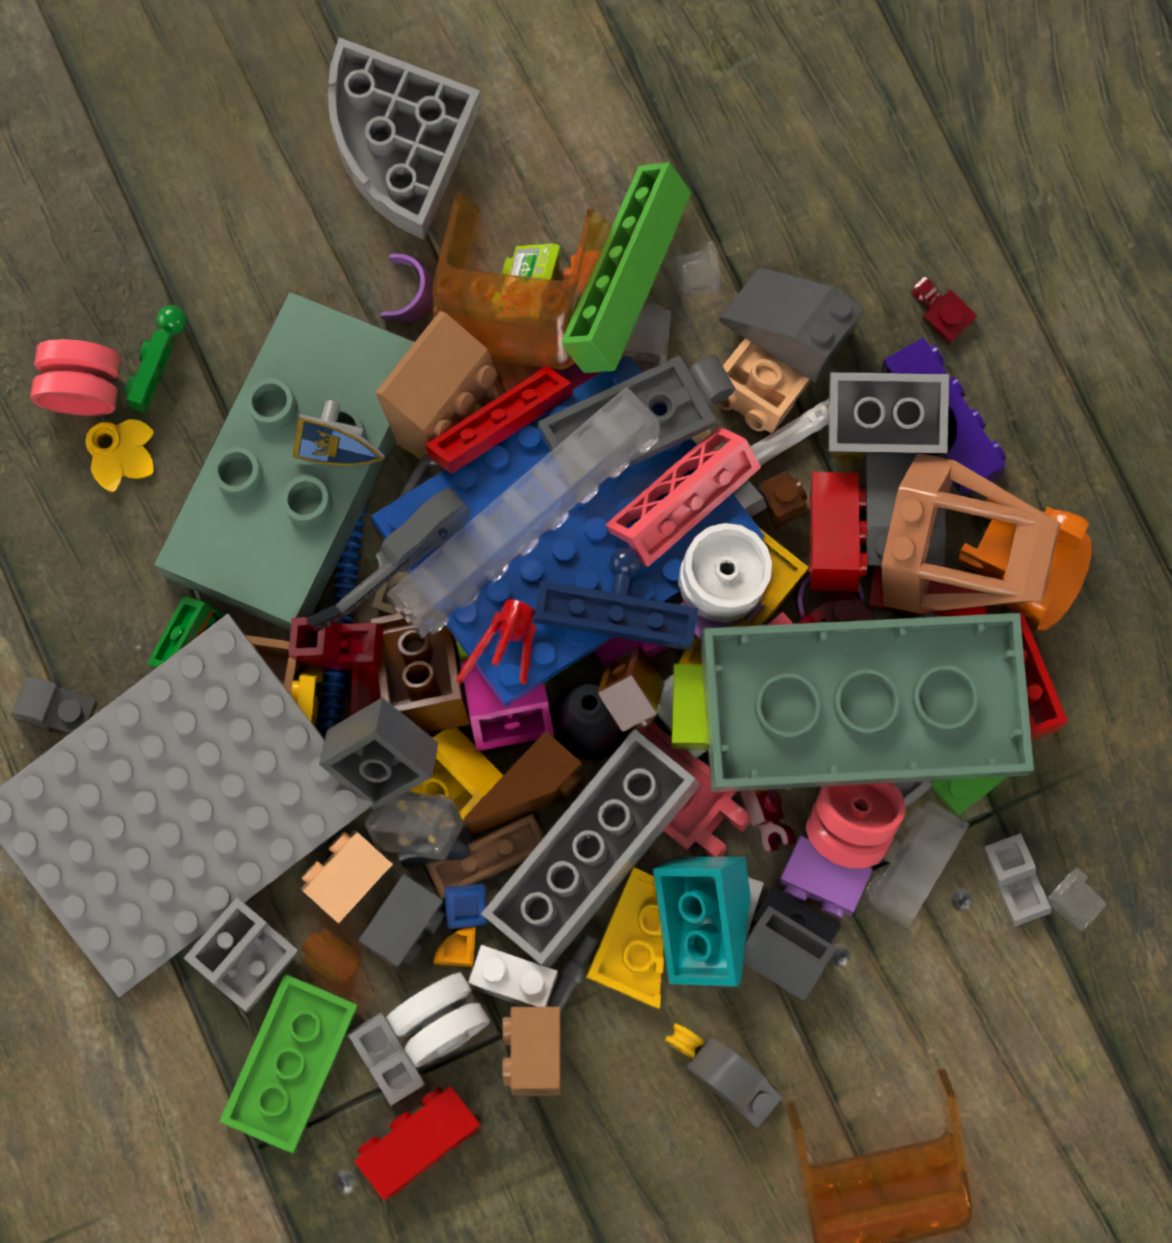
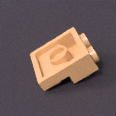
M745 338L723 365L736 390L731 396L716 405L727 411L734 409L745 416L746 423L753 430L763 431L765 429L773 434L811 380Z

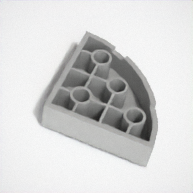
M339 37L330 64L328 101L333 137L341 162L356 189L377 212L398 228L424 240L481 109L480 90Z

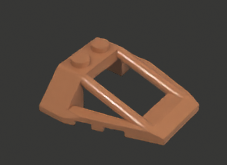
M917 453L897 492L881 566L883 605L926 614L933 610L940 612L1042 601L1045 596L1061 523L955 460ZM952 481L1001 504L950 494ZM938 507L1017 524L1004 580L925 563ZM930 580L985 592L927 594Z

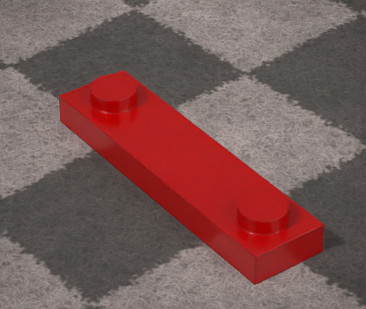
M548 366L544 367L427 443L425 446L428 457L453 474L572 396L571 382Z

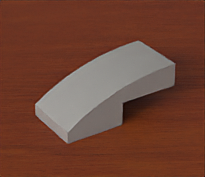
M1020 833L985 846L984 851L1013 926L1016 927L1051 914V906L1036 875L1035 863L1022 834Z
M382 1013L377 1014L347 1033L390 1105L395 1104L425 1085Z

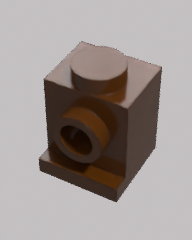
M788 471L759 484L758 492L766 502L767 508H765V511L775 529L810 512L805 502L807 495L799 479L794 480L793 477L791 478Z

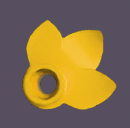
M129 419L118 425L110 422H101L90 428L85 442L89 453L93 456L91 472L101 487L107 491L115 492L123 476L132 479H142L153 475L154 465L152 458L143 447L154 434L151 427L142 421ZM103 437L112 438V444L108 448L99 446V441Z

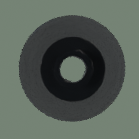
M581 683L570 687L559 696L551 712L554 738L576 758L599 760L613 754L623 743L628 731L627 729L622 732L598 695L600 686L598 683Z

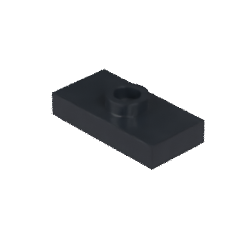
M774 886L771 887L752 919V922L757 924L770 906L830 944L841 926Z

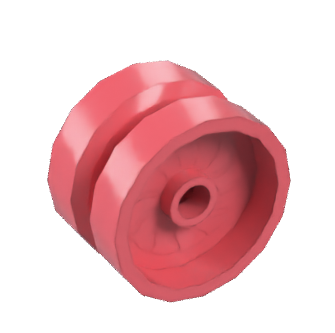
M59 339L40 342L36 346L34 366L42 374L32 380L30 399L33 404L41 408L63 414L79 416L111 414L116 410L118 390L110 382L120 376L122 357L119 352L110 347L87 341Z
M894 783L821 786L806 824L810 843L820 855L840 866L868 868L880 863L887 855L894 835L904 819L906 805L902 793Z

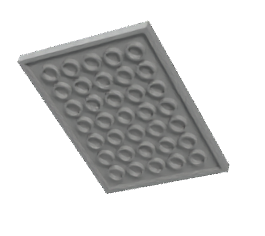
M227 614L0 786V844L112 990L120 997L205 933L236 897L243 903L363 813L373 803L362 800L319 765L325 739L233 618Z

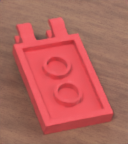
M653 722L636 729L696 778L701 785L662 833L687 853L696 844L706 855L722 857L727 851L725 849L726 845L712 835V833L725 818L740 832H743L751 823L748 812L732 800L738 791L712 792L710 767L698 758L695 760L687 750L672 749V737Z

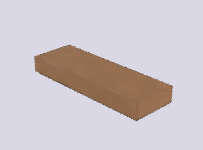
M530 814L468 843L470 853L465 859L439 861L425 864L440 898L445 900L444 887L479 884L516 867L528 858L544 837L533 814Z

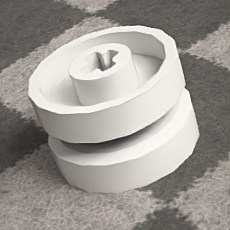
M722 523L707 527L694 537L679 569L678 585L683 600L689 607L698 608V615L709 621L726 623L743 618L756 607L771 579L772 560L768 548L756 533L741 525Z
M461 972L450 975L425 988L399 1005L386 1017L397 1036L406 1037L420 1031L408 1041L405 1047V1051L415 1067L425 1065L454 1051L491 1022L479 1003H470L458 1008L469 998L472 992Z

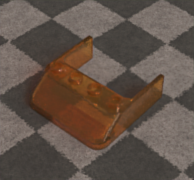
M455 194L432 286L434 318L439 311L447 313L488 349L494 361L539 367L548 366L554 369H565L573 365L575 361L560 343L609 235L611 225L595 209H587L572 273L567 279L562 281L468 270L465 268L480 210L463 194Z
M945 1068L937 1070L945 1120V1131L940 1137L818 1165L809 1164L804 1132L794 1102L786 1103L799 1182L814 1243H906L959 1231L970 1223L973 1217V1208L957 1099Z

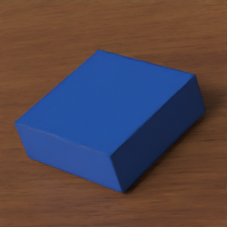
M484 884L444 887L446 924L448 929L487 925V919L481 914L486 908Z

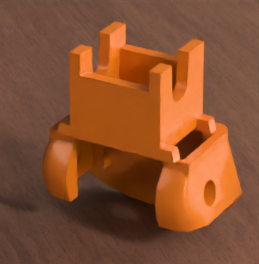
M987 498V500H986L987 502L996 503V504H1001V503H999V502H997V501H994V500H992V499H990V498ZM1048 506L1043 513L1061 524L1044 600L1006 605L1014 613H1024L1028 625L1035 631H1046L1057 624L1069 610L1081 590L1089 570L1092 555L1091 538L1086 533L1090 522L1077 514L1054 510ZM986 518L991 522L978 548L976 549L964 543L957 563L983 576L1004 580L1017 524Z

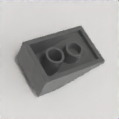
M759 267L721 315L719 321L816 383L854 332L865 307L831 286Z
M866 452V510L864 512V521L867 522V536L863 553H867V568H881L898 488L917 453ZM921 453L944 458V454ZM937 508L925 562L945 567V508Z

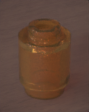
M324 929L321 934L313 931L301 948V951L306 954L303 959L304 963L331 982L335 983L338 981L342 985L347 984L363 960L356 955L357 950L327 929Z

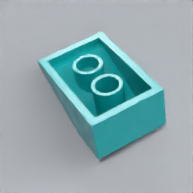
M678 856L653 868L669 984L740 985L751 897L746 857Z

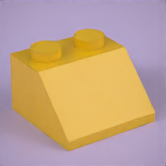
M457 727L445 729L432 737L438 742L432 777L398 796L432 833L453 826H465L464 817L503 777L502 773L480 751L476 750V746Z

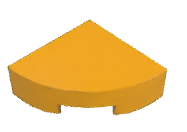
M476 927L462 928L448 936L438 947L433 965L473 968Z

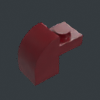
M308 617L292 618L288 653L290 658L305 665L330 670L349 671L353 670L354 666L381 665L384 626L378 623L340 624L334 622L332 626H326L322 631H314L306 621Z

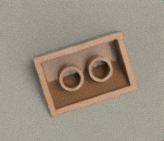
M439 311L375 394L397 444L427 454L425 445L463 421L472 412L474 406L487 389L493 385L498 373L488 349L447 313Z

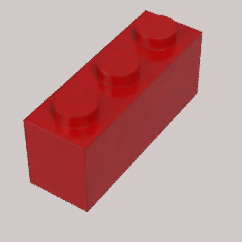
M812 472L810 486V590L857 592L859 576L867 575V553H860V544H866L867 522L859 520V512H865L866 489L859 488V473Z
M1020 613L1031 741L1061 731L1068 720L1024 613Z
M440 1086L434 1089L421 1100L424 1107L414 1115H411L408 1111L403 1113L389 1125L392 1132L381 1140L374 1136L357 1149L360 1156L354 1162L385 1202L481 1128L479 1122L451 1086L445 1091Z

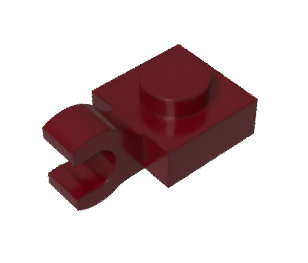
M925 276L913 286L914 289L911 291V294L928 309L923 315L922 320L948 345L978 316L951 289L941 296L935 285Z
M776 789L740 791L752 826H759L762 845L767 852L779 850L776 842L777 834L781 836L784 845L796 842L793 829L780 822L785 817L781 809L782 800Z

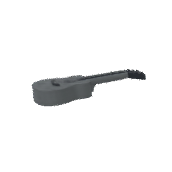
M451 488L444 489L435 494L402 526L382 542L381 551L376 555L379 561V569L342 598L336 606L334 605L312 615L306 621L314 631H322L324 627H330L332 623L340 622V619L357 608L396 574L407 571L426 554L455 535L468 521L471 513L470 508Z

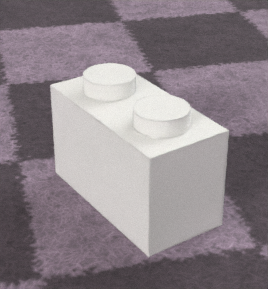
M481 945L468 985L475 991L522 1007H547L558 974L556 970Z

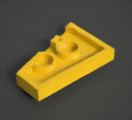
M633 867L585 978L658 1010L660 1009L661 1001L660 987L664 963V945L655 880L653 875Z

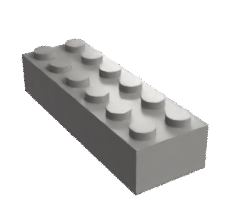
M634 729L481 914L542 966L550 968L701 785L696 778Z

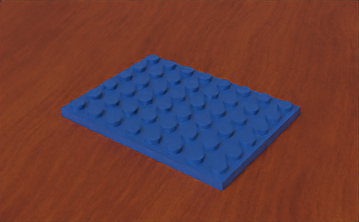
M630 355L619 361L615 371L601 372L573 390L572 396L453 474L445 469L371 515V521L383 538L386 539L391 533L402 526L426 501L444 489H453L470 508L471 513L468 521L455 535L426 554L413 567L407 570L468 657H470L490 627L495 613L502 612L507 600L521 601L531 606L534 611L536 610L541 581L612 593L615 576L609 567L610 557L616 550L630 548L628 542L611 534L605 524L697 445L692 438L687 439L573 493L537 428L538 422L643 373ZM657 404L652 408L654 414L658 416L667 413L666 407L662 404ZM698 468L689 470L682 477L691 475ZM669 493L660 495L654 502L664 499ZM732 493L649 567L641 564L638 574L630 579L628 596L666 603L680 596L681 591L678 580L681 563L694 537L707 527L722 523L735 524L753 531L762 541H764L765 536ZM641 518L630 521L625 527L629 529ZM533 617L531 623L536 625L537 629L532 641L528 679L525 685H521L519 682L524 637H521L520 641L509 640L500 663L494 666L492 659L501 638L497 631L476 662L475 667L504 708H506L614 637L534 623Z

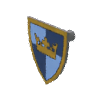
M333 400L326 401L321 419L299 414L292 457L335 466L366 465L385 459V456L372 443L361 437L363 428L336 422L340 410L338 402Z

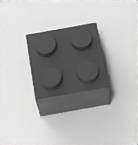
M382 697L327 730L319 765L362 800L371 801L373 803L371 807L376 810L432 777L438 742Z

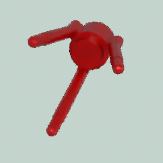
M507 600L502 612L495 613L490 627L456 677V681L462 683L498 631L501 638L492 659L494 666L500 663L509 640L520 641L521 637H524L519 682L521 685H525L528 679L532 641L537 626L531 623L535 614L534 609L521 601Z

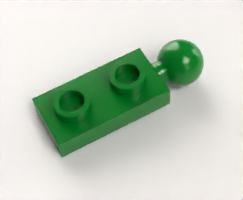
M176 305L164 306L157 313L156 324L159 331L155 329L151 340L146 339L143 342L139 353V361H142L137 375H130L125 387L124 394L128 396L127 401L131 410L145 415L173 349L172 338L174 335L181 333L186 327V314Z

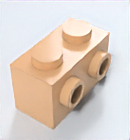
M355 830L350 835L345 831L340 834L328 848L332 852L331 856L322 865L316 861L301 878L306 883L300 889L338 924L392 865L389 860Z

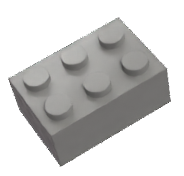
M831 372L829 384L828 451L947 453L949 374Z

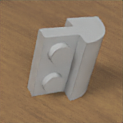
M236 897L187 953L184 959L216 988L248 1013L298 955L299 951Z

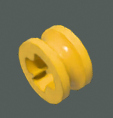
M675 1023L672 1027L674 1034L666 1036L665 1042L685 1056L694 1059L697 1055L695 1053L696 1048L703 1047L705 1041L690 1030Z

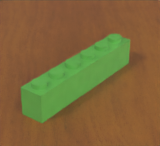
M670 162L638 167L560 343L584 373L616 370L692 194Z

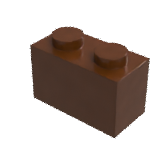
M638 645L606 662L598 695L622 732L633 726L636 729L642 728L656 718L665 683L641 645Z

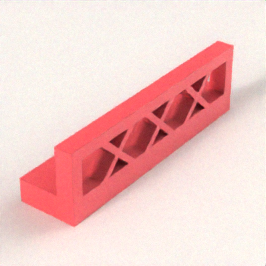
M718 426L605 525L611 534L628 542L630 548L639 555L641 564L649 567L755 474L761 466L745 438ZM721 442L726 443L720 450L711 452ZM698 468L691 475L682 477L689 470ZM669 493L664 499L654 502L660 495ZM641 518L629 529L625 527L630 521Z

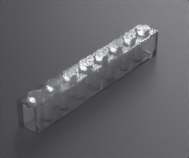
M625 387L386 593L391 605L421 638L428 632L431 634L437 633L449 621L448 615L459 606L461 608L467 607L477 598L480 593L478 591L480 587L489 580L495 582L501 578L510 567L508 563L517 555L525 556L531 552L540 541L538 537L547 529L555 530L560 527L569 517V510L579 502L585 504L590 501L599 491V484L609 476L613 479L620 475L629 465L628 459L636 452L644 453L650 449L659 438L657 435L660 433L659 420L628 387Z

